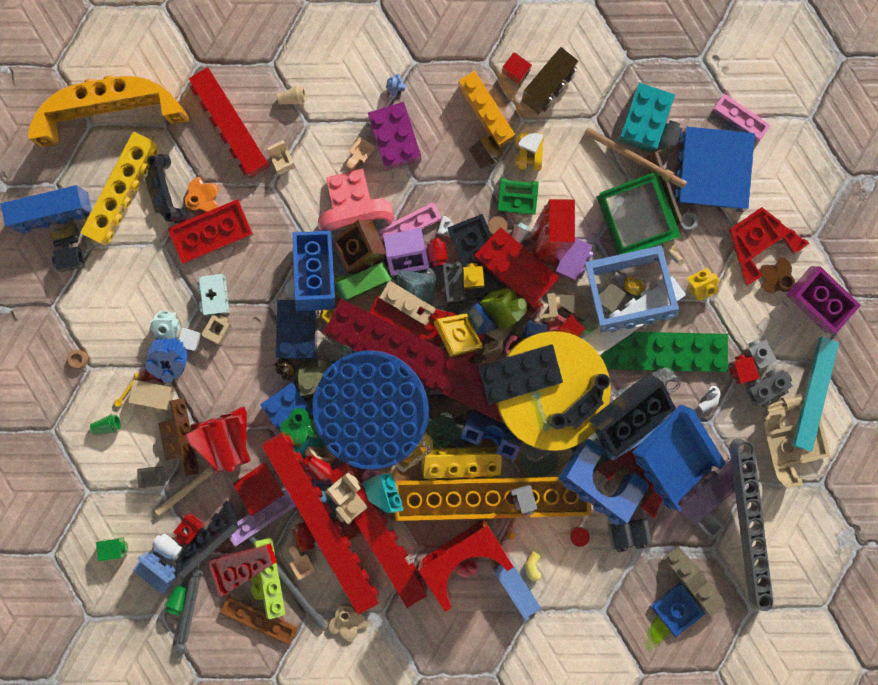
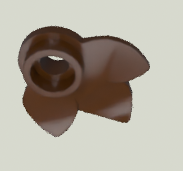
M780 257L776 266L769 264L761 266V274L766 280L761 285L762 289L769 293L777 291L788 292L794 286L795 280L791 275L792 266L788 260ZM783 279L787 281V286L782 285Z

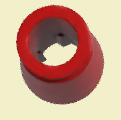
M312 454L305 458L304 464L317 480L326 481L331 476L332 469L330 464Z

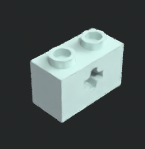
M223 274L199 277L200 282H197V290L199 294L201 293L202 301H199L200 312H203V315L207 317L230 314L226 277ZM212 291L216 293L213 299L209 298V295H212Z

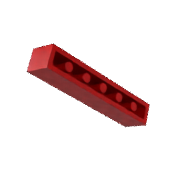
M207 67L190 77L189 80L192 85L189 87L195 96H200L201 101L199 103L205 112L208 110L211 114V117H209L214 127L218 126L221 130L219 136L224 143L228 142L231 146L229 152L234 159L238 158L241 162L239 168L243 174H248L250 178H253L269 168V163L210 69Z

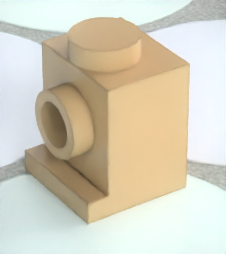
M221 314L218 317L212 315L201 335L222 345L232 326L228 323L230 319ZM219 325L222 326L221 332L216 331V327Z

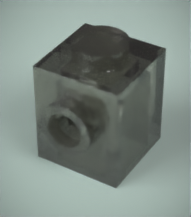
M165 466L138 468V488L166 485L168 471L167 469L165 470Z

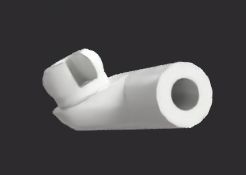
M711 386L708 389L706 401L698 404L702 413L718 405L720 399L718 387Z

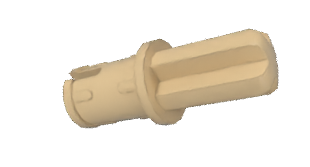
M801 394L790 398L783 397L781 401L765 406L766 413L780 409L789 412L793 408L801 407L804 398Z

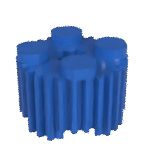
M176 337L170 338V340L162 338L161 340L155 339V341H152L146 358V371L154 375V377L157 376V379L161 378L165 383L172 382L176 377L179 378V375H182V372H184L188 355L187 350L183 347L184 342H180V339L177 340Z

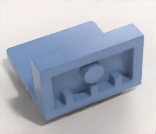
M149 551L137 558L140 562L132 570L162 595L179 576L173 566L164 564L157 553Z

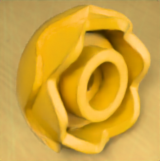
M633 276L624 279V288L632 295H640L647 287V285H643L641 280H635Z

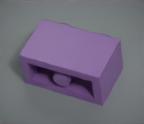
M575 238L574 245L558 263L554 273L573 282H576L577 279H582L586 270L583 268L585 261L589 262L593 255V251H590L593 245Z

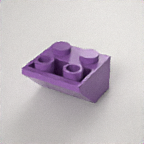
M421 227L384 235L391 276L429 268Z

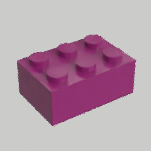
M404 102L368 112L385 171L422 161Z
M810 266L786 294L825 333L837 334L861 306L821 266Z

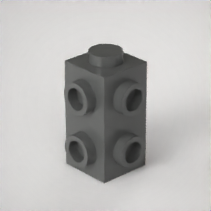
M775 368L765 374L767 377L751 381L749 383L750 386L745 390L753 404L764 407L773 402L772 398L775 396L782 397L789 393L788 389L793 387L791 383L792 378L788 372L776 370Z

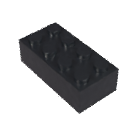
M647 373L588 421L603 448L617 457L676 410V407L663 381Z

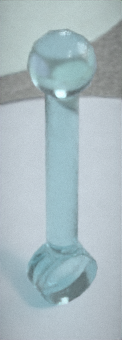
M534 391L532 397L536 399L543 421V430L548 431L550 430V425L546 421L541 405V393Z

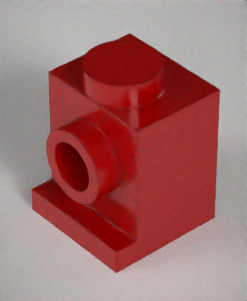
M189 513L174 530L175 539L183 545L185 543L190 544L205 524L192 513ZM185 527L189 528V534L184 533Z

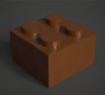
M357 220L332 240L345 272L349 274L362 272L387 255L372 221Z

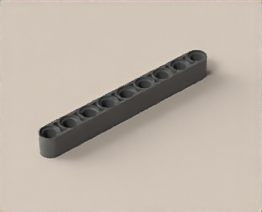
M736 438L730 443L729 449L748 597L753 606L761 611H769L774 601L755 450L751 442ZM744 445L743 451L740 452V447ZM746 464V469L742 471L743 465ZM749 483L748 489L745 490V485ZM751 502V507L747 509V505ZM751 522H754V523H753V526H752L751 528H749L750 523H751Z

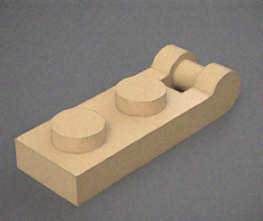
M388 281L379 296L380 299L425 326L429 322L428 318L431 313L433 314L436 310L433 306L391 281ZM419 307L425 309L422 315L416 313Z

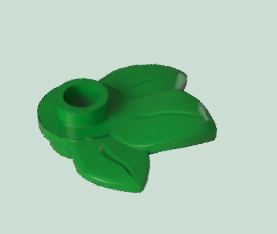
M303 408L292 410L289 418L284 420L280 426V433L285 432L286 436L290 435L296 447L302 446L307 436L319 437L314 420L309 418L308 412ZM297 414H300L302 416L301 421L296 420L295 417Z

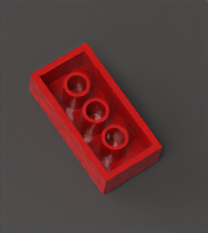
M501 227L474 255L475 260L504 286L512 289L519 298H524L532 310L559 282V277Z

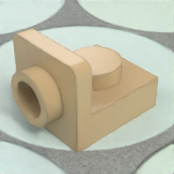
M355 492L341 505L336 506L337 512L335 514L341 522L346 521L349 524L367 506Z

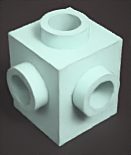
M169 311L156 313L150 322V329L154 331V339L168 338L170 340V338L177 337L180 322L179 319H176V313H170Z

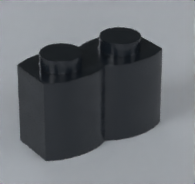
M647 519L632 520L626 524L607 525L611 548L613 550L616 549L617 552L628 551V547L636 546V549L646 548L647 544L652 543Z

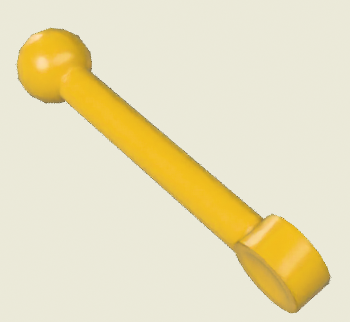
M140 373L134 374L133 380L141 379ZM133 380L121 397L114 401L115 406H122V400L132 388Z

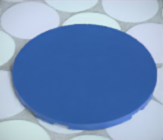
M367 350L342 357L324 372L314 392L312 413L318 435L325 443L326 448L336 458H340L348 463V465L356 468L375 470L387 468L401 462L417 448L427 428L429 406L425 389L419 377L405 362L388 353Z

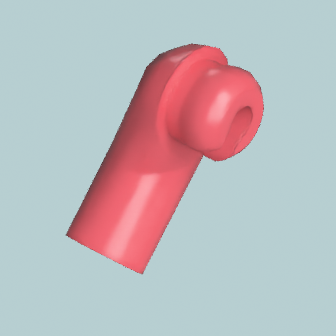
M476 562L464 565L459 563L453 571L462 577H468L476 574L479 566Z

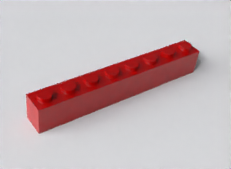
M344 462L332 469V474L329 478L334 484L342 476L349 473L358 480L360 489L356 493L366 504L367 508L357 515L354 520L406 608L427 597L426 590L428 587L423 579L419 580L416 573H418V570L414 563H409L406 557L409 555L404 546L400 547L396 540L399 538L393 529L390 530L387 523L389 521L383 512L380 514L376 508L377 506L368 501L363 484L364 479L360 480L357 476V473H359L358 469Z

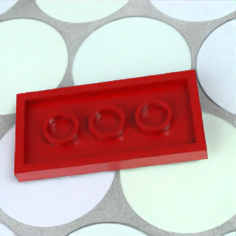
M239 199L168 228L182 264L191 262L254 235Z

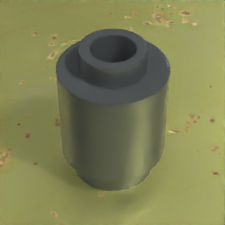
M670 120L669 123L665 124L659 142L660 146L672 150L674 146H677L683 130L680 127L681 123Z

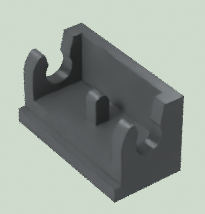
M455 262L454 264L443 263L447 304L466 302L462 264L460 262Z

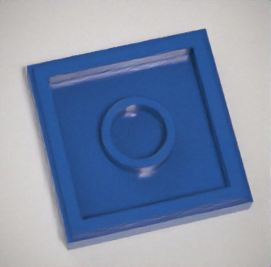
M681 582L650 605L675 638L706 614Z

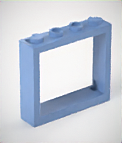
M662 245L585 262L586 274L601 333L608 331L613 333L621 328L631 329L639 324L650 325L662 319L669 321L670 318L678 316L679 308ZM659 261L670 305L605 319L594 275Z

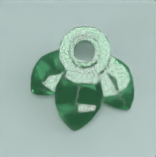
M446 410L441 412L436 420L428 418L426 432L432 436V443L436 447L443 448L448 446L450 441L461 437L464 425L454 423L452 414ZM443 435L445 439L440 440L438 436Z

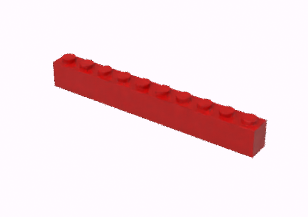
M282 432L263 442L262 448L359 615L379 604L378 596L380 594L376 586H371L368 581L371 578L367 570H362L359 565L361 560L358 554L351 551L350 547L352 544L349 538L342 535L340 522L338 519H333L331 515L333 511L329 503H324L321 498L324 495L320 487H315L312 480L314 477L311 471L304 468L302 455L300 452L296 453L292 447L295 445L290 435L286 436L285 432Z

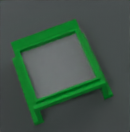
M654 172L600 192L596 196L617 255L652 248L681 238L659 175L654 174Z

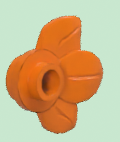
M200 177L193 179L188 185L189 193L185 197L186 207L190 210L201 209L205 212L219 207L218 203L214 200L218 194L219 186L213 183L203 184ZM196 198L198 201L193 203L191 199Z

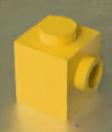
M478 263L467 264V267H463L464 289L484 287L483 266H478Z

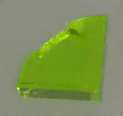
M658 616L653 620L650 632L652 640L657 645L671 632Z

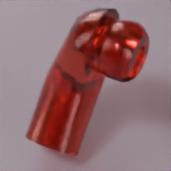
M143 369L138 375L141 381L156 379L160 384H165L161 378L157 379V376L154 377L146 369Z

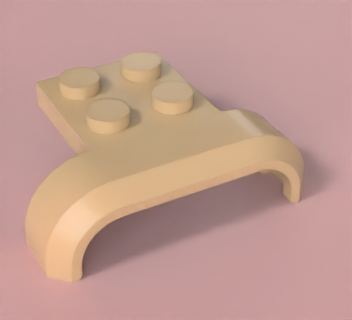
M780 409L768 412L763 420V426L776 478L781 485L789 489L803 485L793 465L831 457L822 419H820L813 451L808 452L792 446L797 424L784 427L783 417H785V411Z

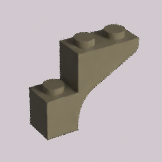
M611 283L599 294L602 310L605 314H608V312L612 314L626 294ZM556 295V297H560L561 308H557V310L560 312L566 311L582 323L594 308L592 297Z
M679 546L663 557L710 617H713L726 606L720 594L711 586L701 570Z

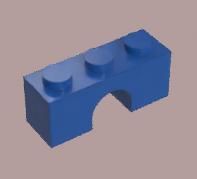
M472 410L460 437L475 445H479L481 439H491L498 446L496 453L515 460L523 442L504 423Z

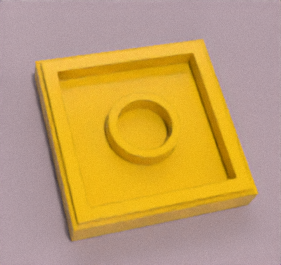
M467 314L441 318L434 322L450 357L479 351L483 348Z

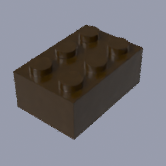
M560 47L525 88L521 101L538 115L542 110L546 112L552 104L553 97L557 98L564 90L563 87L566 85V82L570 83L575 77V73L578 70L576 67L578 60L564 48Z

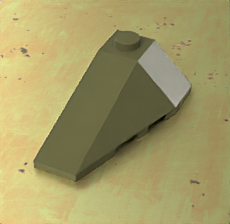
M315 359L300 362L298 381L300 395L305 400L313 399L315 389L322 375L336 361Z

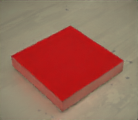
M265 462L233 483L251 516H254L285 495Z

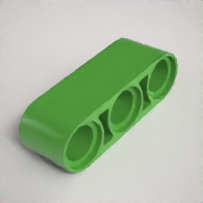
M383 262L335 284L340 299L349 301L387 284L393 278L386 263Z

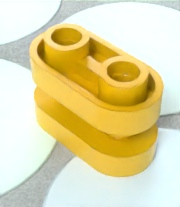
M520 132V136H516V147H519V142L528 135V132ZM543 138L536 154L534 153V157H527V150L519 147V155L515 154V166H518V170H526L527 165H533V171L542 170Z

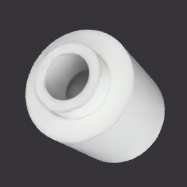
M166 534L158 535L152 544L155 546V552L169 560H176L183 549V546L178 541Z

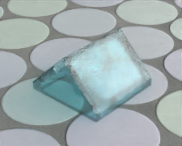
M398 269L396 285L432 306L436 276Z

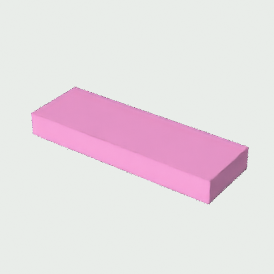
M725 94L722 95L712 110L741 131L755 133V140L757 142L761 141L771 126Z

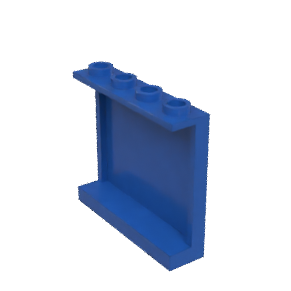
M687 126L679 138L681 151H678L677 162H680V166L676 171V176L686 181L687 184L684 189L678 187L674 190L677 205L683 203L733 208L739 212L749 209L755 133Z
M681 404L633 451L636 463L646 472L645 477L653 483L655 492L663 498V504L668 509H675L679 512L681 508L678 502L713 466L722 469L726 465L695 411Z

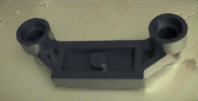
M167 154L150 156L148 158V175L145 177L155 213H160L167 222L182 223L186 221V210L174 208L163 173V170L169 169L171 166L170 156Z
M606 374L593 375L590 378V388L562 413L550 414L547 417V423L554 429H562L565 426L577 429L604 404L602 401L603 392L610 385L609 377Z

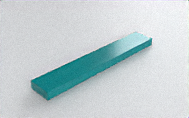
M824 336L818 339L792 446L808 452L813 451L839 342Z

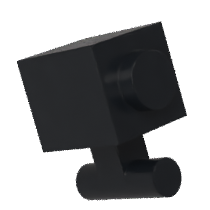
M77 235L53 239L55 247L62 246V249L53 251L52 264L56 270L65 272L85 268L82 250L71 246L72 243L78 242Z

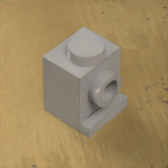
M526 485L510 490L512 495H516V498H513L516 510L520 509L523 517L534 514L533 510H536L537 506L531 486Z

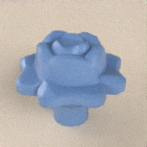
M394 74L393 77L387 79L386 89L389 91L390 96H396L399 90L404 92L406 89L400 74Z

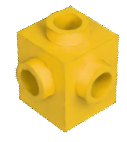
M708 268L687 277L689 290L698 302L719 292V279Z

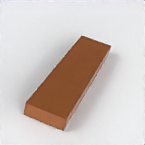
M231 595L227 596L220 611V614L289 646L298 630V626L279 617L267 619L264 610Z

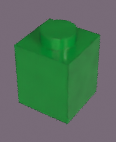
M124 537L104 539L96 542L98 562L120 559L127 556L128 543Z

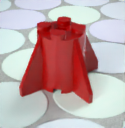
M245 406L228 414L221 415L217 419L212 418L205 422L191 424L192 431L184 435L187 443L212 467L214 474L224 470L226 473L237 469L236 465H243L251 461L246 449L247 412Z

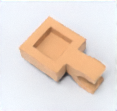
M359 137L349 150V154L352 157L347 162L346 168L354 171L360 161L365 164L375 151V146Z
M296 543L289 546L288 550L294 559L289 564L298 580L316 571L308 553L302 555Z

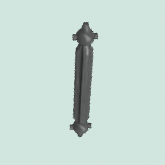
M200 563L191 572L192 577L188 583L177 636L178 643L173 646L177 658H180L184 652H187L185 643L188 640L200 583L199 576L203 575Z

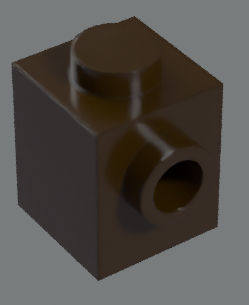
M492 136L480 139L468 149L480 169L486 166L489 168L495 166L499 162L498 159L503 155Z

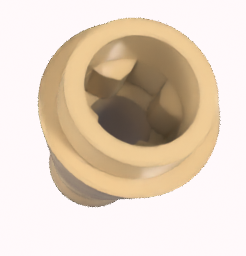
M296 86L277 94L279 105H302L303 102L307 101L304 87Z

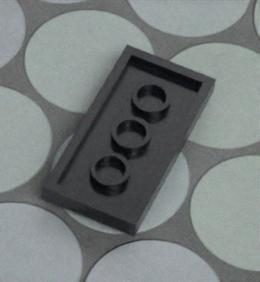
M483 214L447 227L462 267H467V264L478 263L474 255L491 237ZM483 267L484 287L471 290L476 299L488 294L491 290H499L506 286Z
M553 344L477 366L487 405L563 383Z

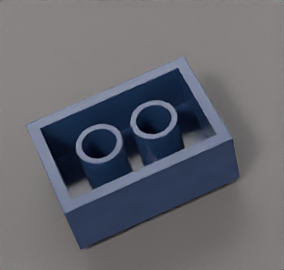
M277 300L276 358L317 359L318 310L296 311L295 300Z

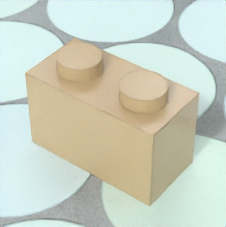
M133 380L128 403H133L134 408L146 409V406L153 407L155 412L164 413L165 410H170L169 401L173 400L175 387Z

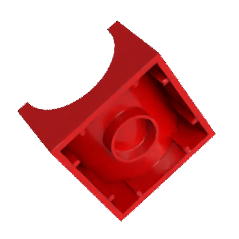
M485 519L480 520L419 560L418 571L444 612L452 608L451 594L447 588L448 578L453 569L462 561L472 557H487L500 563L506 571L514 568L509 556Z

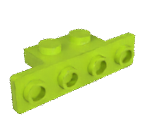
M272 538L254 541L253 543L254 547L271 543L274 551ZM277 563L251 578V593L255 600L264 601L267 619L285 615Z

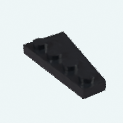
M226 500L222 504L224 508L219 514L215 513L212 516L211 520L213 522L207 529L203 528L198 533L197 541L195 543L191 542L175 561L178 575L184 578L188 573L192 572L199 563L206 559L210 553L239 528L233 505L230 501Z

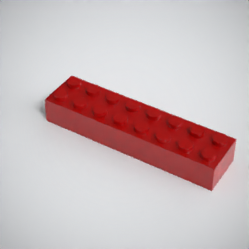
M549 199L547 204L544 205L542 213L538 216L535 226H533L531 238L535 240V245H533L531 253L543 264H558L575 243V199Z

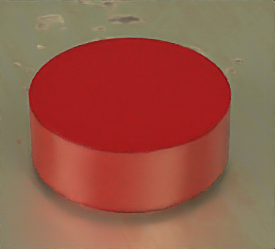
M576 527L570 533V540L575 546L583 547L588 544L590 535L585 528Z

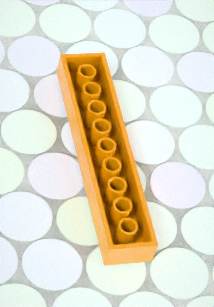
M559 476L395 480L403 506V511L395 512V521L591 516V504L581 500L578 497L579 494L575 491L565 488L563 482L558 479ZM530 485L537 509L533 510L534 514L523 517L520 509L516 510L513 498H516V495H512L510 490Z

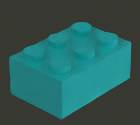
M639 82L635 88L618 142L651 153L655 152L658 148L675 94Z

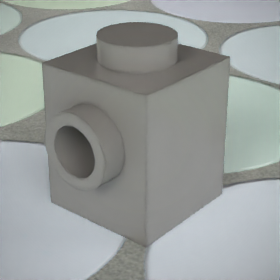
M759 339L748 343L749 347L744 349L748 357L753 356L757 370L777 361L766 340L759 341Z

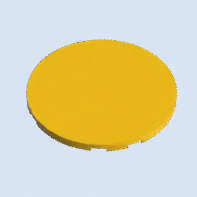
M552 331L538 333L524 339L506 357L553 344L563 383L497 402V406L503 422L519 440L532 447L556 451L574 447L584 442L594 433L588 420L609 404L611 386L609 385L607 389H604L602 398L604 404L577 429H573L571 426H565L562 429L552 428L547 423V417L553 413H562L590 388V378L593 375L606 374L609 377L604 361L589 343L569 333Z

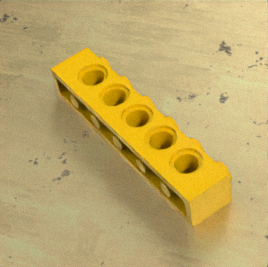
M134 131L132 132L83 226L81 234L105 246L112 241L114 237L113 231L122 222L124 210L130 206L133 193L140 187L139 181L149 169L148 158L157 154L158 145L154 141ZM138 152H142L141 159L135 160V155ZM129 169H133V170H134L133 175L130 176V177H127V176H126L127 171H128ZM124 185V192L118 194V188ZM115 202L116 208L109 211V205ZM107 219V225L101 228V221Z

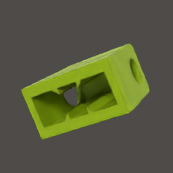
M512 289L491 290L480 302L500 330H504L517 323L527 312L526 300L519 298Z

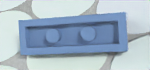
M501 564L493 568L496 576L525 621L529 620V616L541 609L516 568L514 567L506 571Z

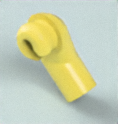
M534 551L530 554L524 567L527 577L532 581H538L541 578V573L538 572L536 563L541 555Z

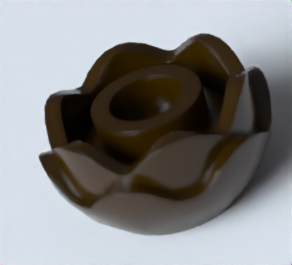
M286 358L277 359V362L274 363L276 372L282 375L283 380H291L295 374L294 365Z

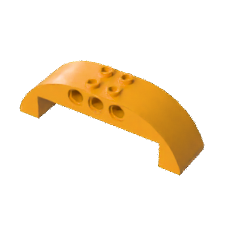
M110 75L103 77L101 80L87 79L84 83L68 86L51 95L35 113L27 135L29 140L41 148L59 145L56 122L161 104L162 115L171 125L189 122L190 119L178 101L159 84L136 76L115 77Z

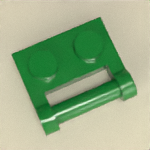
M501 178L497 212L536 215L539 181L530 183ZM506 188L532 190V194L509 193L505 191Z

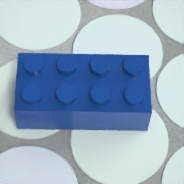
M77 185L0 203L5 226L21 234L29 233L33 228L46 229L50 227V224L54 223L58 225L66 224L69 220L75 218L76 220H83L92 211L88 192Z
M331 231L292 232L296 311L335 310Z

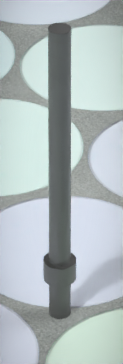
M254 535L248 539L253 547L254 541H258ZM277 564L281 582L320 630L325 628L327 624Z

